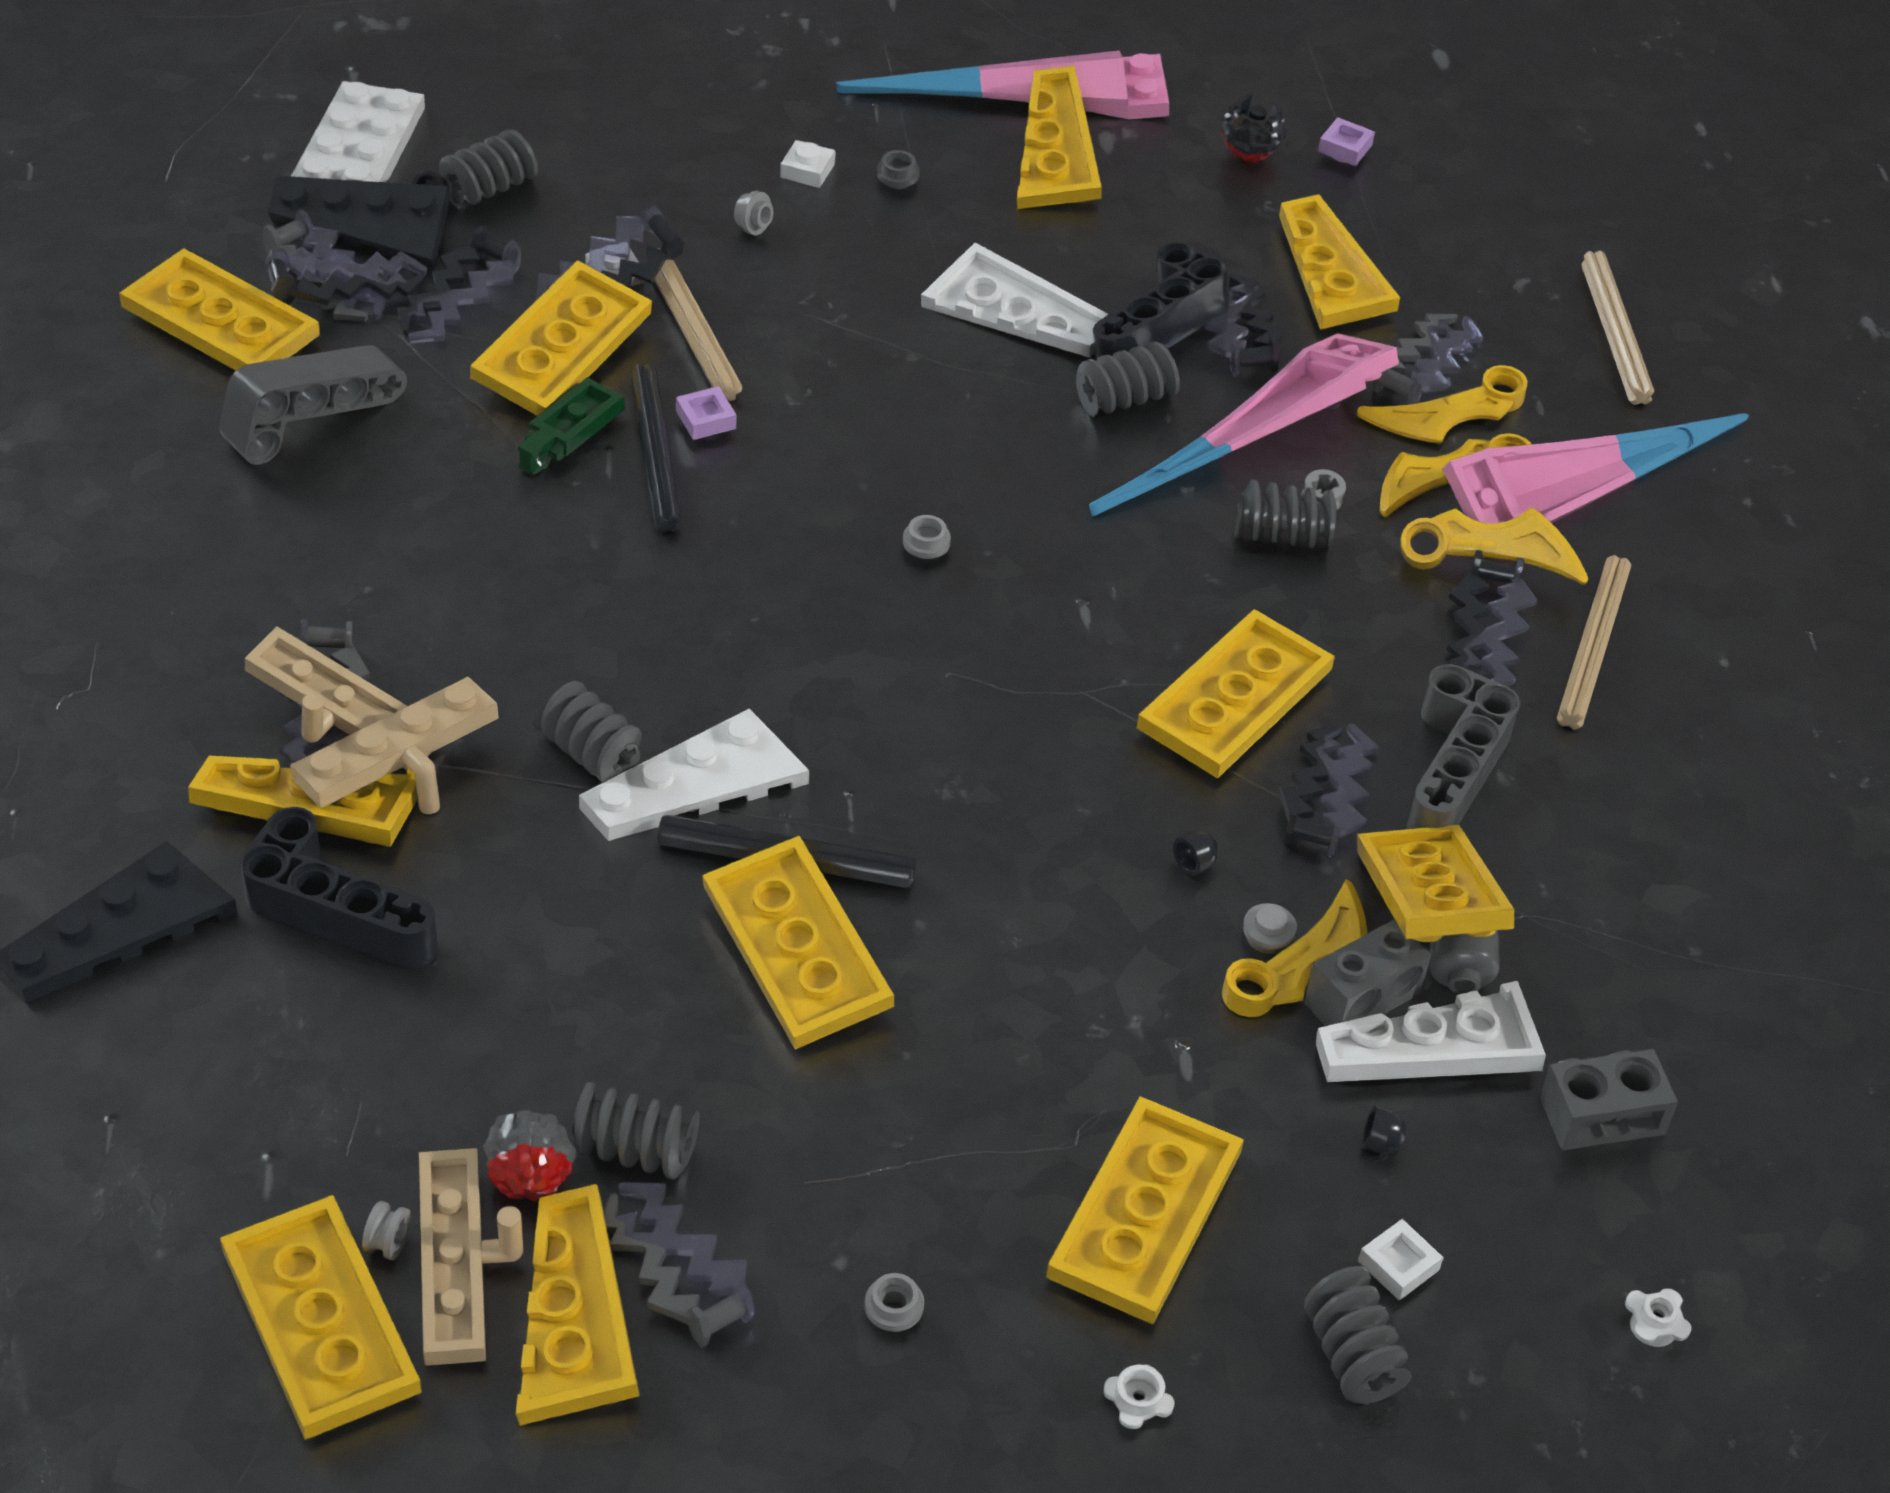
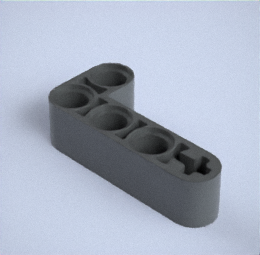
M374 345L248 364L235 371L229 380L220 421V433L249 463L261 465L273 459L279 452L286 422L392 403L404 392L407 385V376L401 368Z
M1443 664L1431 671L1421 708V715L1428 725L1449 734V736L1417 785L1407 822V829L1440 828L1460 824L1510 741L1520 705L1519 696L1514 690L1453 664Z

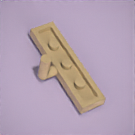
M275 627L245 657L246 672L302 705L301 733L307 742H317L333 725L351 735L407 707V705L279 627Z
M466 677L291 764L293 781L320 808H323L407 766L415 775L419 810L424 814L436 813L440 809L435 765L426 755L498 719L497 703L471 678Z
M478 1148L419 1152L423 1353L425 1366L486 1361L483 1264L514 1262L520 1259L523 1254L521 1213L515 1207L508 1206L502 1208L497 1214L499 1239L482 1240Z

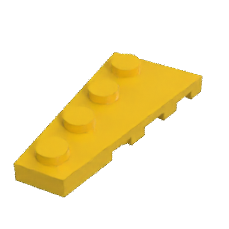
M208 756L188 786L189 803L264 819L266 821L277 811L284 808H305L315 816L317 829L320 833L333 834L391 847L418 800L415 775L407 768V774H388L320 808L293 781L291 768H280L277 759Z

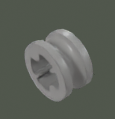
M1319 469L1309 473L1305 478L1301 497L1305 490L1310 487L1315 489L1317 502H1319L1323 495L1321 493L1322 490H1332L1337 509H1339L1343 503V496L1346 491L1344 479L1331 470Z
M384 1201L377 1202L365 1225L362 1239L363 1251L374 1254L377 1250H382L383 1256L386 1259H396L408 1236L411 1211L404 1207L391 1211L389 1203Z

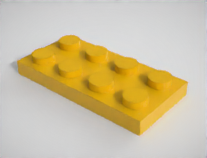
M184 248L119 292L122 308L235 371L242 366L252 363L289 358L320 336L317 320Z
M577 260L470 365V378L539 416L584 379L588 378L651 314L652 300Z
M1254 609L1138 714L1136 728L1214 777L1219 778L1332 670L1335 656Z
M1459 824L1440 828L1426 827L1357 834V853L1406 939H1414L1419 942H1434L1446 935L1467 934L1474 937H1487L1495 934L1498 930L1514 929L1513 906Z
M800 836L702 875L705 891L794 1049H798L894 1007L893 992Z
M1140 1096L1047 1267L1046 1278L1150 1324H1154L1241 1154L1244 1139Z
M333 1195L220 1237L223 1254L305 1440L422 1393L417 1372Z

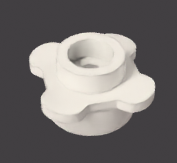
M1669 1288L1662 1289L1660 1293L1644 1294L1638 1290L1630 1292L1626 1298L1625 1306L1633 1313L1630 1320L1633 1334L1641 1342L1654 1347L1666 1346L1673 1340L1683 1341L1687 1339L1691 1332V1324L1683 1318L1680 1309L1683 1302L1681 1295ZM1654 1312L1659 1313V1314H1661V1315L1663 1316V1318L1658 1317V1316L1654 1315L1653 1313H1654Z
M1132 1365L1124 1369L1119 1377H1110L1105 1382V1397L1114 1401L1120 1411V1423L1129 1429L1140 1428L1144 1420L1154 1416L1167 1417L1173 1411L1174 1399L1170 1394L1165 1393V1382L1162 1376L1151 1366ZM1140 1394L1144 1396V1399L1136 1400L1133 1395Z

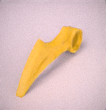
M1505 365L1493 366L1483 374L1482 384L1479 387L1439 399L1410 405L1360 406L1357 410V416L1379 428L1401 436L1442 444L1446 433L1458 423L1473 419L1500 420L1507 412L1520 408L1524 402L1528 380L1520 370ZM1505 385L1514 391L1510 393L1500 392L1494 389L1493 386Z
M1507 433L1495 436L1491 440L1468 439L1458 450L1442 456L1424 457L1401 452L1385 477L1380 497V514L1388 517L1399 507L1417 496L1448 485L1449 482L1442 468L1452 460L1488 448L1532 444L1520 435Z
M1530 507L1518 517L1501 523L1476 521L1465 516L1455 508L1431 519L1417 518L1403 529L1400 546L1403 558L1412 567L1421 570L1436 567L1445 559L1446 555L1474 557L1476 550L1482 551L1481 558L1510 560L1534 565L1557 573L1581 585H1585L1588 581L1585 569L1568 541L1548 519L1533 507ZM1427 532L1434 535L1438 541L1437 549L1429 555L1417 554L1413 551L1410 544L1416 534Z
M1346 879L1332 905L1317 924L1265 963L1249 958L1240 959L1230 965L1226 972L1221 995L1223 1002L1231 1011L1245 1017H1259L1268 1013L1273 1005L1303 1001L1313 963L1368 934L1364 910L1353 883ZM1245 980L1253 981L1263 988L1264 993L1259 995L1246 994L1237 987V983Z

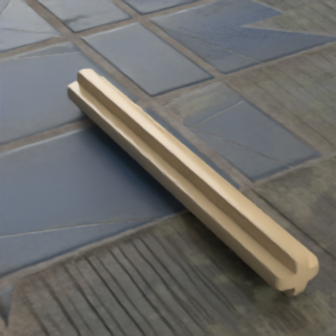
M667 259L654 280L712 388L719 386L728 402L734 401L736 394L742 391V385L675 262Z
M1588 251L1584 254L1585 260L1581 265L1630 403L1634 405L1639 403L1649 404L1652 400L1651 395L1654 393V388L1607 257L1602 251L1595 253Z
M1612 555L1606 559L1557 715V721L1561 726H1569L1573 730L1583 726L1631 569V564L1627 558L1619 559L1616 555Z

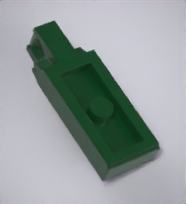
M589 378L584 379L529 423L530 430L524 436L525 441L518 446V468L531 475H535L548 467L552 458L559 461L564 456H568L625 410V397Z

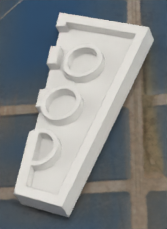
M974 243L921 294V306L923 308L1089 358L1095 353L1093 327L1099 320L1109 315L977 243Z
M747 709L580 794L579 809L608 841L656 828L659 826L660 820L664 815L674 816L688 811L698 812L699 815L719 810L720 802L745 796L747 801L768 796L769 788L789 783L791 789L809 784V770L750 709Z
M1518 981L1501 984L1499 993L1481 997L1477 990L1459 994L1456 996L1455 1003L1432 1008L1428 1002L1409 1006L1405 1015L1395 1018H1388L1384 1014L1379 1013L1318 1028L1316 1047L1327 1082L1542 1071L1546 1056Z

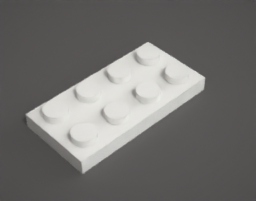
M343 81L291 176L388 182L425 109L424 94L407 92L403 89L370 86L361 82Z

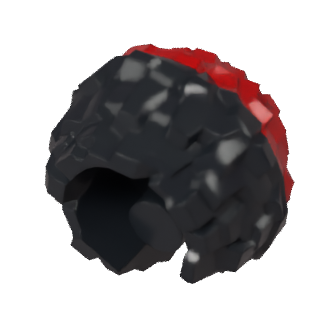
M1252 93L1245 97L1239 98L1233 106H1229L1228 112L1222 117L1221 135L1224 138V144L1231 149L1233 155L1240 157L1245 162L1257 163L1259 160L1266 159V157L1274 153L1282 140L1286 138V117L1282 108H1279L1275 102H1273L1269 120H1265L1267 110L1259 105L1252 106L1248 115L1252 99Z

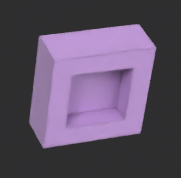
M1337 117L1320 138L1318 152L1333 157L1339 162L1356 166L1373 145L1375 131Z
M719 386L676 397V412L693 440L736 429V413Z

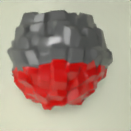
M524 1110L519 1111V1113L498 1116L494 1126L490 1127L489 1137L486 1139L487 1143L483 1146L488 1157L487 1176L491 1183L499 1189L500 1193H504L508 1198L523 1201L526 1197L537 1202L540 1197L555 1194L558 1186L566 1180L568 1175L572 1174V1165L576 1158V1148L571 1144L566 1128L560 1125L555 1115L546 1113L541 1115V1113Z

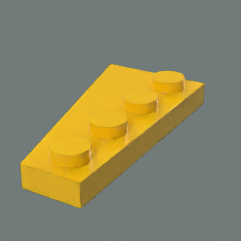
M1075 65L1034 70L1024 155L1021 163L1020 185L1018 186L1017 209L1101 199V183Z
M1319 194L1281 203L1279 218L1320 330L1398 311L1399 295Z
M597 1184L540 1197L532 1261L534 1267L532 1291L529 1292L527 1306L529 1318L526 1344H523L521 1361L523 1372L521 1394H518L516 1406V1416L520 1426L640 1396Z

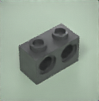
M1394 919L1314 962L1304 1004L1324 1026L1379 1013L1386 1014L1421 994L1431 953L1419 941L1406 939Z
M1654 1049L1636 1052L1622 1050L1608 1056L1581 1060L1578 1058H1568L1558 1063L1550 1064L1539 1095L1561 1151L1666 1135L1678 1104Z

